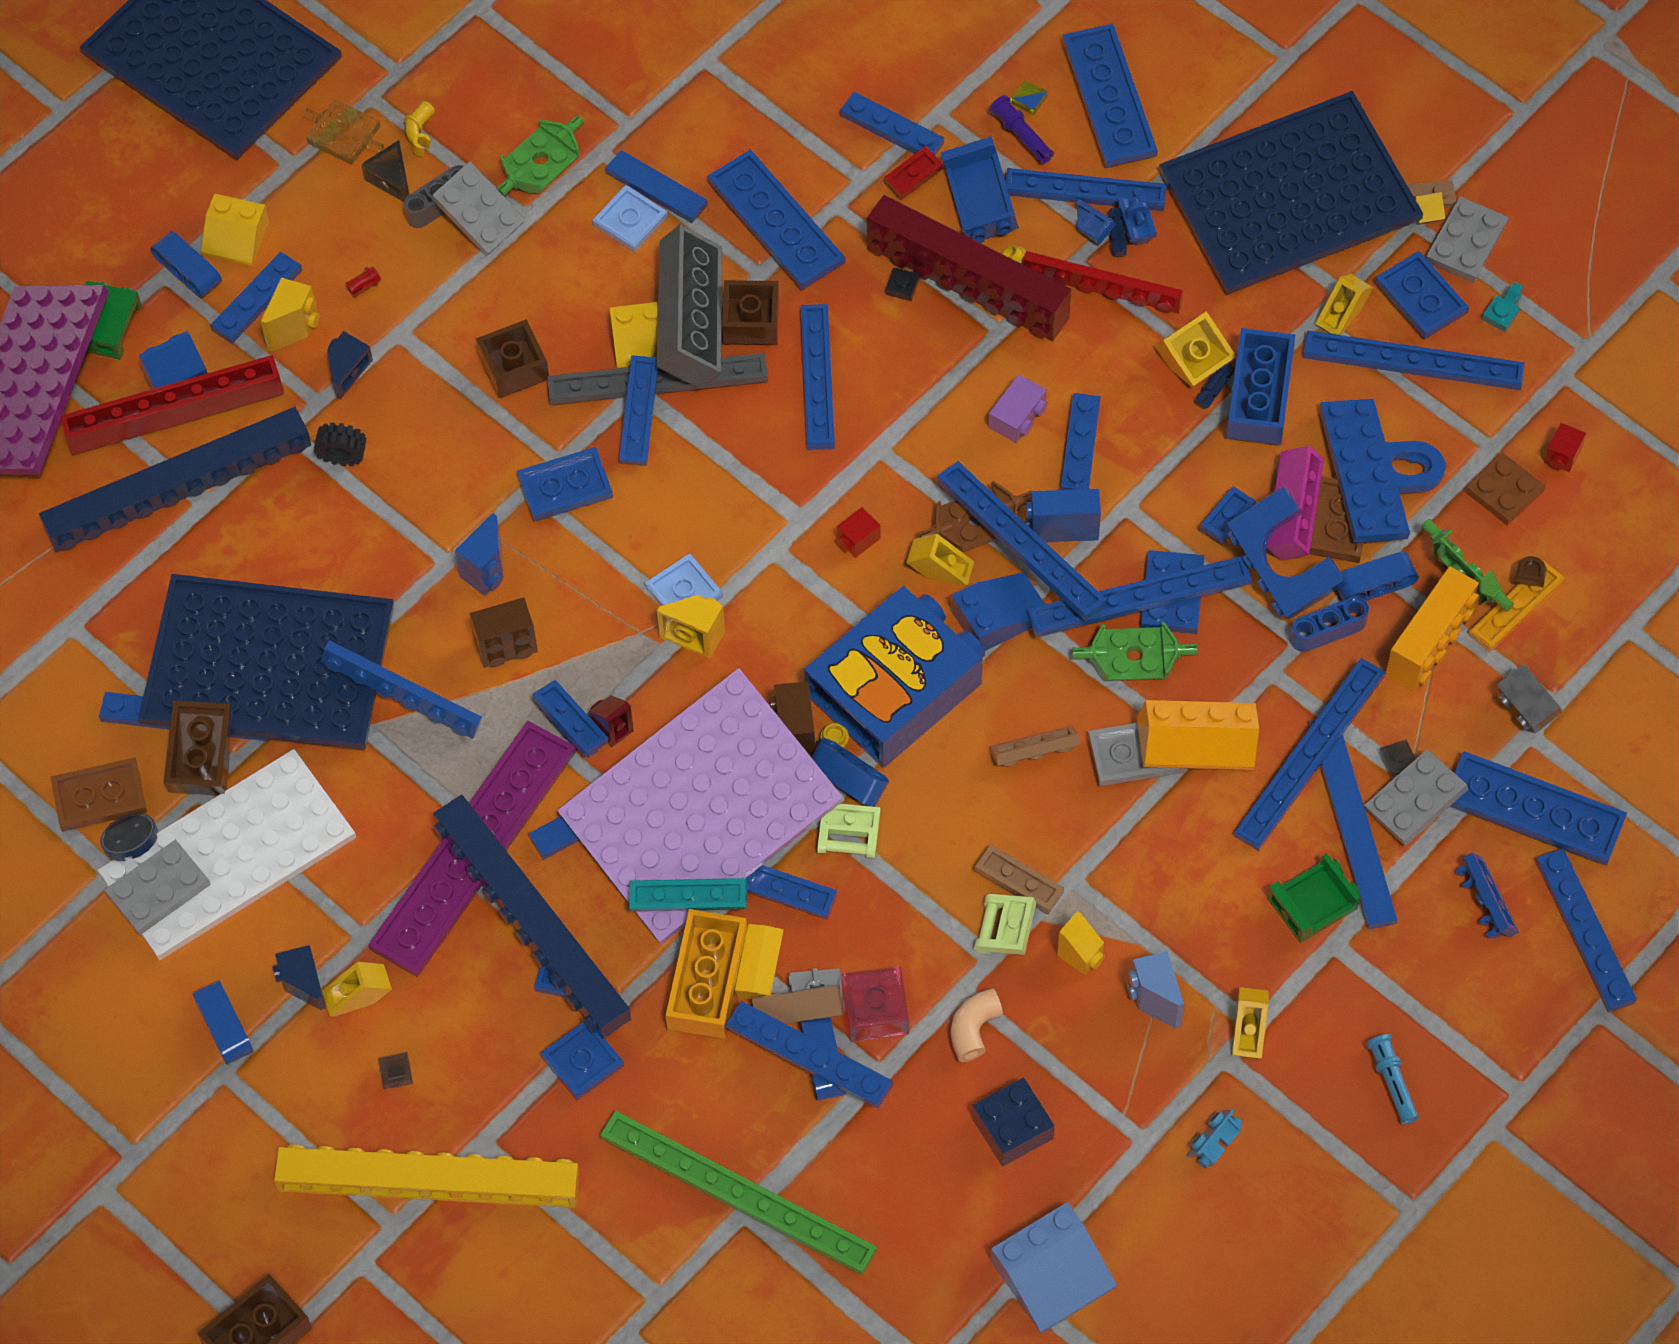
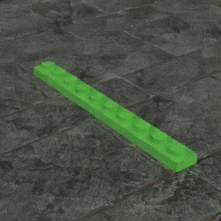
M616 1110L600 1135L601 1140L861 1276L864 1275L877 1252V1246Z

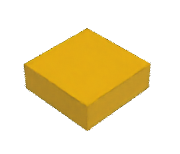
M1442 192L1414 196L1423 212V218L1417 221V223L1445 219Z

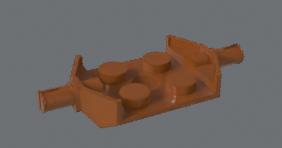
M992 481L991 487L988 488L1016 515L1020 511L1021 506L1026 505V502H1031L1032 491L1013 496L1011 492L995 481ZM957 500L942 506L941 501H938L935 525L932 528L918 532L919 538L937 533L961 552L997 539L985 526L971 525L969 521L974 516Z

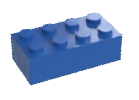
M1241 328L1226 438L1281 445L1295 334Z

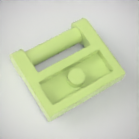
M839 804L821 818L818 853L827 854V851L861 854L866 855V858L875 859L881 807ZM829 834L868 837V843L828 840Z
M987 894L984 901L986 909L980 936L975 940L974 950L982 954L996 952L1025 955L1036 907L1034 897ZM1003 908L996 940L991 939L997 910Z

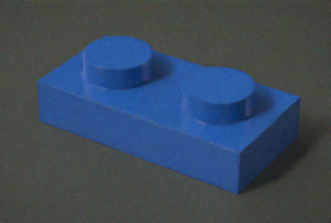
M1233 486L1203 521L1200 530L1223 545L1229 538L1227 532L1231 530L1227 523L1254 506L1256 500Z

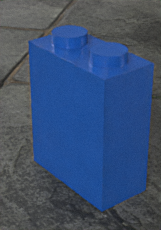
M1099 489L1032 491L1031 502H1026L1025 524L1045 542L1099 540L1101 518Z

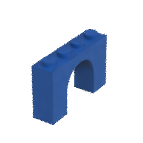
M1283 486L1229 521L1227 524L1231 530L1227 534L1235 546L1240 544L1245 551L1242 557L1251 570L1255 568L1259 573L1260 577L1257 581L1265 593L1271 592L1275 599L1272 605L1280 617L1285 615L1286 618L1291 620L1347 584V581L1330 557H1327L1306 572L1293 577L1278 575L1270 567L1266 556L1269 538L1278 528L1303 513L1289 490Z

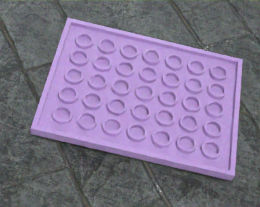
M738 668L557 811L630 903V880L747 878L845 799L740 668ZM689 910L636 912L658 941L663 944L686 925Z

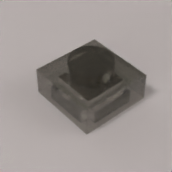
M1407 739L1382 747L1379 751L1390 777L1400 774L1415 760Z
M407 1052L378 1058L384 1090L413 1084Z

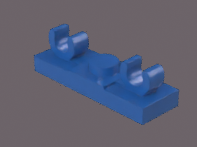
M556 680L533 693L532 699L584 757L589 758L597 753L599 748L608 743V737Z
M1473 852L1465 856L1464 859L1468 866H1460L1456 873L1460 876L1466 873L1470 874L1469 880L1462 884L1463 887L1472 889L1476 886L1479 891L1476 893L1478 901L1484 908L1490 910L1491 915H1486L1480 920V923L1484 926L1490 923L1494 924L1493 930L1486 933L1487 937L1496 939L1501 933L1509 937L1519 933L1484 859Z

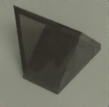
M399 140L362 164L365 181L404 202L405 198L409 195V189Z

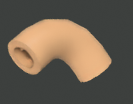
M994 988L979 992L965 1000L953 1016L950 1033L953 1048L959 1062L976 1059L986 1051L980 1037V1028L988 1020L1003 1015L1002 1006Z

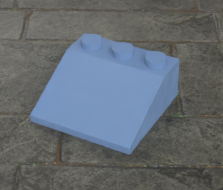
M1068 1202L991 1248L992 1264L1040 1334L1117 1287L1085 1226Z

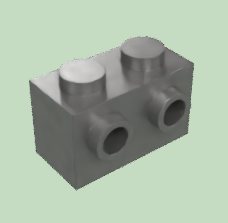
M1522 664L1497 685L1501 691L1497 696L1508 709L1511 706L1519 713L1516 719L1525 730L1531 727L1537 733L1562 713L1558 703L1525 664Z

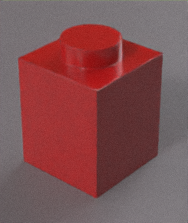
M1560 423L1547 449L1544 462L1557 470H1564L1570 473L1583 447L1586 433Z
M863 507L837 526L836 540L843 551H849L855 558L881 539L880 524Z

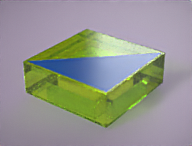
M1025 80L1011 98V104L1034 115L1047 98L1048 91Z

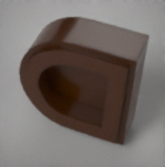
M1534 556L1523 558L1517 567L1515 583L1543 587L1546 575L1544 562Z

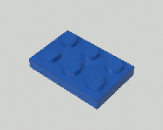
M1420 251L1376 276L1375 283L1424 339L1468 313L1469 306Z
M596 447L517 470L518 479L534 521L613 498V492Z
M1149 550L1146 579L1203 566L1205 555ZM1201 597L1144 610L1141 628L1161 627L1162 622H1165L1171 632L1197 634Z

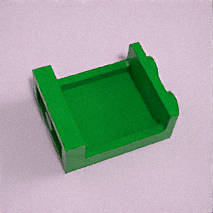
M86 281L85 285H104L109 290L86 352L121 360L124 353L122 340L134 310H140L141 308L138 292L127 287L109 286L104 282Z
M1327 853L1321 857V861L1317 865L1283 885L1277 881L1269 886L1268 901L1300 943L1358 909L1360 901L1358 887L1355 883L1349 882L1346 879L1340 863L1336 859L1332 860Z

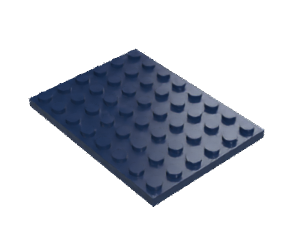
M128 0L80 46L82 54L236 160L342 57L341 50L267 0Z
M1353 91L1159 164L1160 173L1226 294L1264 281L1423 218L1422 210Z
M171 574L138 717L139 723L170 727L173 700L231 704L230 734L366 750L377 691L366 685L357 684L350 677L340 672L331 671L326 665L321 663L324 648L330 640L382 666L394 609V599Z

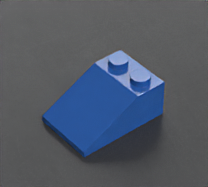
M1025 572L977 582L951 595V611L963 630L969 631L979 640L985 651L1031 629L1032 625L1028 616V609L1045 605Z

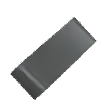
M463 165L451 167L405 198L406 220L411 227L422 228L444 214L443 210L431 199V196L462 169Z

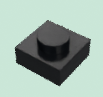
M894 267L886 287V295L912 302L920 280V274Z

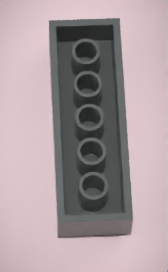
M679 224L660 240L657 367L701 389L721 373L722 246Z

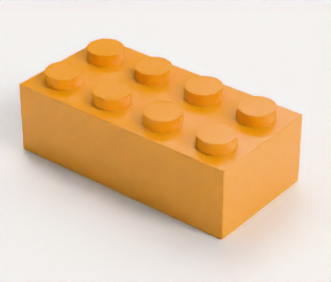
M1449 566L1392 647L1385 676L1413 692L1418 689L1420 684L1425 686L1433 673L1431 670L1435 663L1439 665L1443 661L1447 653L1445 648L1449 642L1452 644L1456 642L1461 634L1462 629L1460 627L1463 622L1469 623L1475 614L1476 608L1474 606L1480 596L1477 594L1479 582Z
M689 909L666 1012L668 1030L722 1039L726 1038V1024L730 1019L735 995V986L747 932V918Z

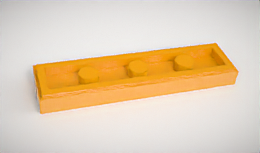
M1545 561L1543 562L1546 566V575L1543 587L1518 584L1507 595L1514 603V606L1509 611L1505 612L1497 604L1469 631V636L1489 653L1564 583L1565 577Z

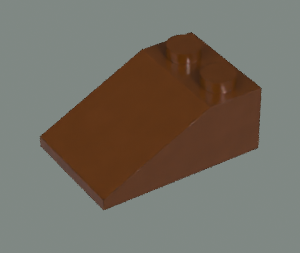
M173 700L164 785L168 792L202 795L225 794L229 772L231 704Z

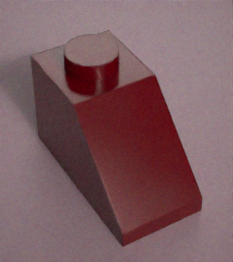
M610 695L605 700L597 701L591 707L589 717L608 737V744L611 748L634 731L631 705L627 701Z

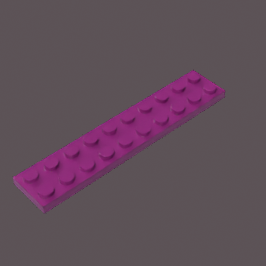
M530 721L526 722L469 802L506 851L576 753L574 745ZM446 838L439 844L368 944L369 950L417 977L482 887L479 880L474 882L466 871L468 866L462 859L458 861L453 856L449 848L451 844Z

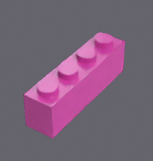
M1309 445L1281 452L1274 492L1283 486L1287 488L1303 513L1278 528L1269 538L1267 548L1280 560L1305 556L1310 553L1324 458Z

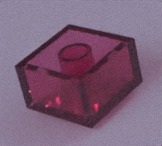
M901 966L842 974L843 993L851 1042L909 1034V1016Z

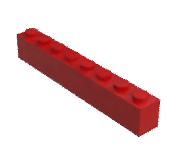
M270 355L64 414L61 417V423L71 454L74 455L284 394L274 356Z

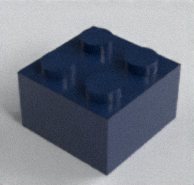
M1024 1077L972 1105V1119L1002 1167L1054 1139L1055 1125Z

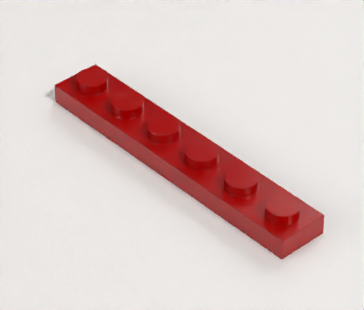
M1026 251L1023 259V265L1064 286L1079 288L1084 292H1095L1112 299H1123L1131 301L1136 305L1159 308L1164 312L1179 313L1182 305L1183 290L1029 251Z

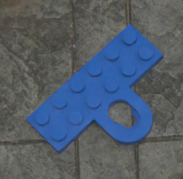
M1374 398L1320 402L1319 412L1354 543L1408 539L1410 530L1400 493L1425 492L1437 487L1442 481L1446 469L1443 455L1434 446L1422 441L1385 442ZM1402 459L1411 463H1419L1424 467V472L1416 475H1403L1393 468L1392 462Z

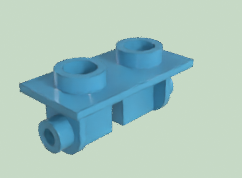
M1230 1109L1216 1112L1208 1121L1210 1127L1204 1134L1200 1133L1193 1139L1190 1144L1192 1149L1186 1156L1188 1158L1198 1156V1163L1203 1168L1207 1169L1209 1166H1213L1225 1151L1218 1141L1221 1140L1226 1146H1229L1242 1130V1121L1235 1116L1233 1118L1230 1117L1235 1110Z

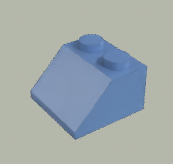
M1168 952L1133 959L1132 971H1128L1130 982L1127 983L1130 999L1136 1000L1139 1010L1173 1028H1180L1184 1002Z

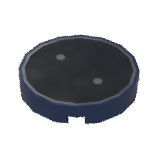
M142 813L125 815L109 824L104 830L100 839L101 847L104 853L112 860L126 861V857L131 856L133 859L140 857L155 844L157 840V826L149 815Z

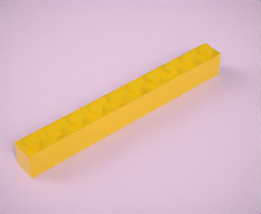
M293 1144L288 1145L287 1148L279 1147L274 1181L278 1192L577 1208L580 1172L578 1163H573V1161L568 1159L545 1162L536 1157H530L526 1160H514L509 1156H498L496 1159H490L477 1154H469L466 1157H454V1155L444 1152L437 1153L434 1156L424 1155L419 1151L397 1154L387 1149H380L377 1152H365L360 1148H348L347 1151H341L328 1146H320L317 1149H305L301 1145Z

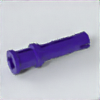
M1002 95L991 104L989 112L992 115H996L1003 122L1005 130L1013 131L1041 164H1046L1051 160L1050 157L1054 156L1053 150L1024 121V114L1012 106L1007 95Z

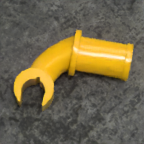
M422 101L411 115H407L404 118L408 140L412 144L413 153L417 156H424L425 148L421 145L430 149L431 144L430 137L420 133L424 123L435 112L433 106L426 101Z

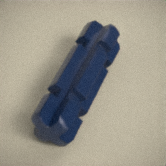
M1111 208L1109 210V218L1113 219L1116 223V226L1110 232L1112 255L1114 257H1124L1127 254L1125 224L1120 209Z
M1227 363L1216 370V374L1211 376L1202 389L1203 393L1200 392L1195 400L1202 409L1211 406L1214 401L1213 397H1217L1228 381L1227 378L1230 379L1233 375L1234 368Z

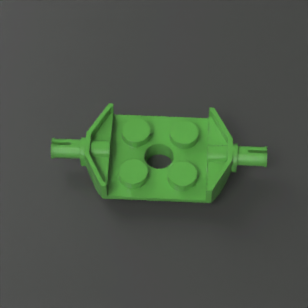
M575 115L567 124L540 119L538 121L539 127L505 159L504 155H500L506 180L496 189L503 196L512 188L515 190L521 189L529 194L540 193L580 156L574 131L584 124V120L579 115ZM540 157L548 160L545 164L534 163Z
M1431 519L1426 520L1421 527L1432 537L1434 556L1438 558L1441 565L1445 564L1447 567L1451 566L1479 582L1477 594L1482 599L1481 604L1484 605L1490 601L1493 603L1496 601L1505 612L1514 606V603L1503 593L1504 591L1491 570L1483 576L1482 571L1476 564L1471 563L1469 565L1462 558L1464 557L1463 552L1448 538L1452 533L1451 530H1440Z
M1162 622L1161 627L1125 629H1105V624H1102L1092 646L1072 647V658H1089L1090 662H1093L1098 674L1105 681L1168 679L1177 659H1180L1181 655H1198L1197 643H1177V639L1165 622ZM1131 651H1137L1142 655V658L1133 661L1127 657V654Z

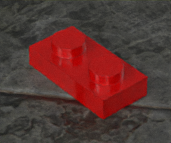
M925 146L887 174L884 179L887 185L902 200L941 171L943 164Z

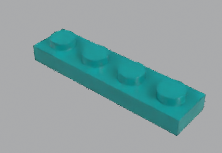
M746 878L630 880L629 909L631 911L747 909L748 881Z

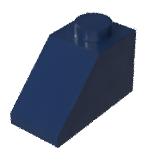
M345 331L338 338H334L331 341L327 350L336 397L339 399L345 395L373 361L370 346Z
M310 945L275 954L278 963L272 966L276 982L282 981L285 992L319 1010L326 1009Z

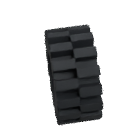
M335 422L330 423V425L325 423L318 428L314 453L317 454L319 459L323 458L325 462L332 461L333 465L340 463L341 466H346V464L354 466L355 463L359 464L363 460L367 438L364 433H360V429H353L351 425L346 427L344 423H339V425H336Z

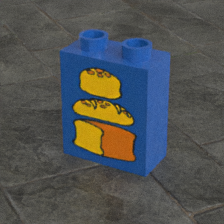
M904 585L804 668V682L808 681L811 701L834 723L845 727L849 737L882 768H885L982 684V662L985 650L979 640L967 630H962L957 635L943 622L946 619L945 613L935 599L928 594H923L917 598Z

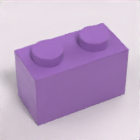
M1018 374L989 413L988 428L1017 443L1022 435L1026 436L1033 426L1032 421L1037 415L1041 416L1048 405L1046 401L1047 389Z

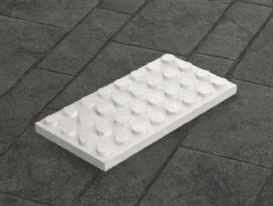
M295 749L226 790L225 794L218 795L158 832L155 844L140 857L134 859L131 856L126 857V861L113 860L98 869V872L109 887L176 839L210 880V886L141 934L160 961L356 838V834Z

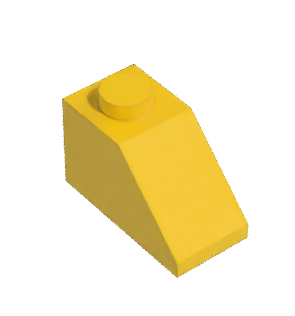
M1352 274L1341 276L1315 324L1331 334L1342 335L1362 310L1373 287Z
M937 533L914 539L906 562L924 577L960 586L968 585L974 566L972 559Z
M1076 911L1059 932L1057 956L1084 975L1091 968L1096 970L1105 957L1103 955L1104 942L1085 917Z
M356 962L323 989L322 993L329 1015L335 1017L375 1004L390 992L392 988L384 964Z
M1239 987L1232 1055L1262 1059L1269 1004L1268 990Z

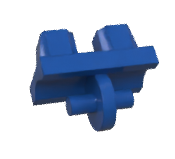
M1144 193L1133 198L1118 199L1119 209L1130 243L1133 242V245L1148 243L1150 238H1155L1157 232Z

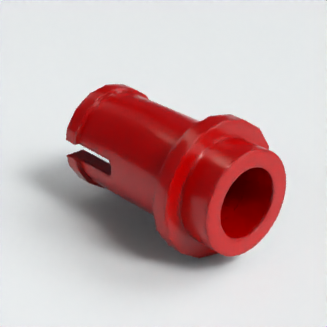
M374 267L364 268L365 272L345 282L349 293L353 297H356L373 285L375 287L378 286L381 277Z

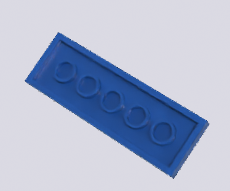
M1114 24L1063 34L1062 41L1105 167L1157 156V147Z
M751 149L707 176L709 184L801 290L845 263V256Z
M1466 751L1463 752L1455 774L1467 784L1468 790L1451 807L1556 847L1564 848V850L1607 866L1627 812Z

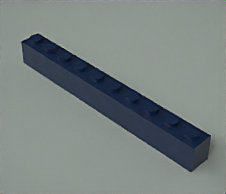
M295 406L39 513V516L55 553L61 550H68L74 547L75 544L87 539H95L106 531L121 528L128 522L147 517L161 508L171 507L185 498L200 495L204 490L216 485H224L235 477L250 474L255 469L264 465L274 464L290 454L300 453L307 447L312 446L309 433Z
M461 794L433 813L435 820L433 828L441 840L447 839L451 844L449 846L450 851L458 861L462 859L468 866L466 871L474 882L479 880L484 887L482 891L491 904L496 902L500 907L499 913L507 925L511 923L517 929L515 933L519 941L524 946L529 945L534 951L532 955L541 968L545 966L551 973L549 977L558 990L563 988L568 995L566 999L575 1012L580 1010L584 1015L583 1021L591 1033L597 1032L601 1039H604L629 1022L631 1014L628 1005L465 797Z

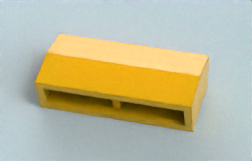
M748 924L735 986L738 998L753 999L754 997L771 995L784 929Z

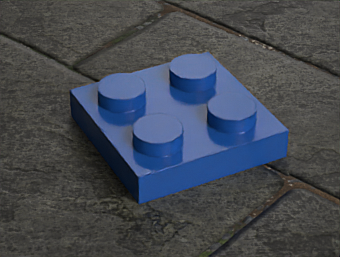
M584 1022L541 1052V1058L576 1100L624 1066V1061L605 1038L602 1039L597 1032L591 1033Z

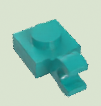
M1513 282L1505 298L1496 295L1484 312L1482 320L1506 333L1520 312V307L1516 303L1521 298L1522 293L1520 292L1524 287Z

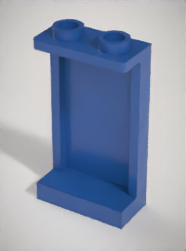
M992 136L941 152L965 236L980 243L987 238L999 234L1005 235L1019 228Z

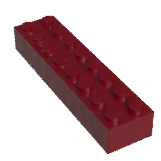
M886 195L881 197L868 215L867 248L876 255H883L893 260L898 266L907 267L920 274V277L930 279L938 283L945 290H952L962 295L969 302L978 303L989 312L1009 319L1014 325L1023 326L1033 331L1040 338H1046L1053 342L1068 321L1071 289Z

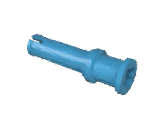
M1390 1034L1380 1035L1369 1040L1366 1043L1367 1048L1373 1052L1377 1062L1375 1066L1377 1072L1384 1076L1401 1119V1124H1410L1420 1117L1416 1112L1409 1090L1399 1069L1402 1063L1401 1059L1396 1057L1392 1047V1036Z

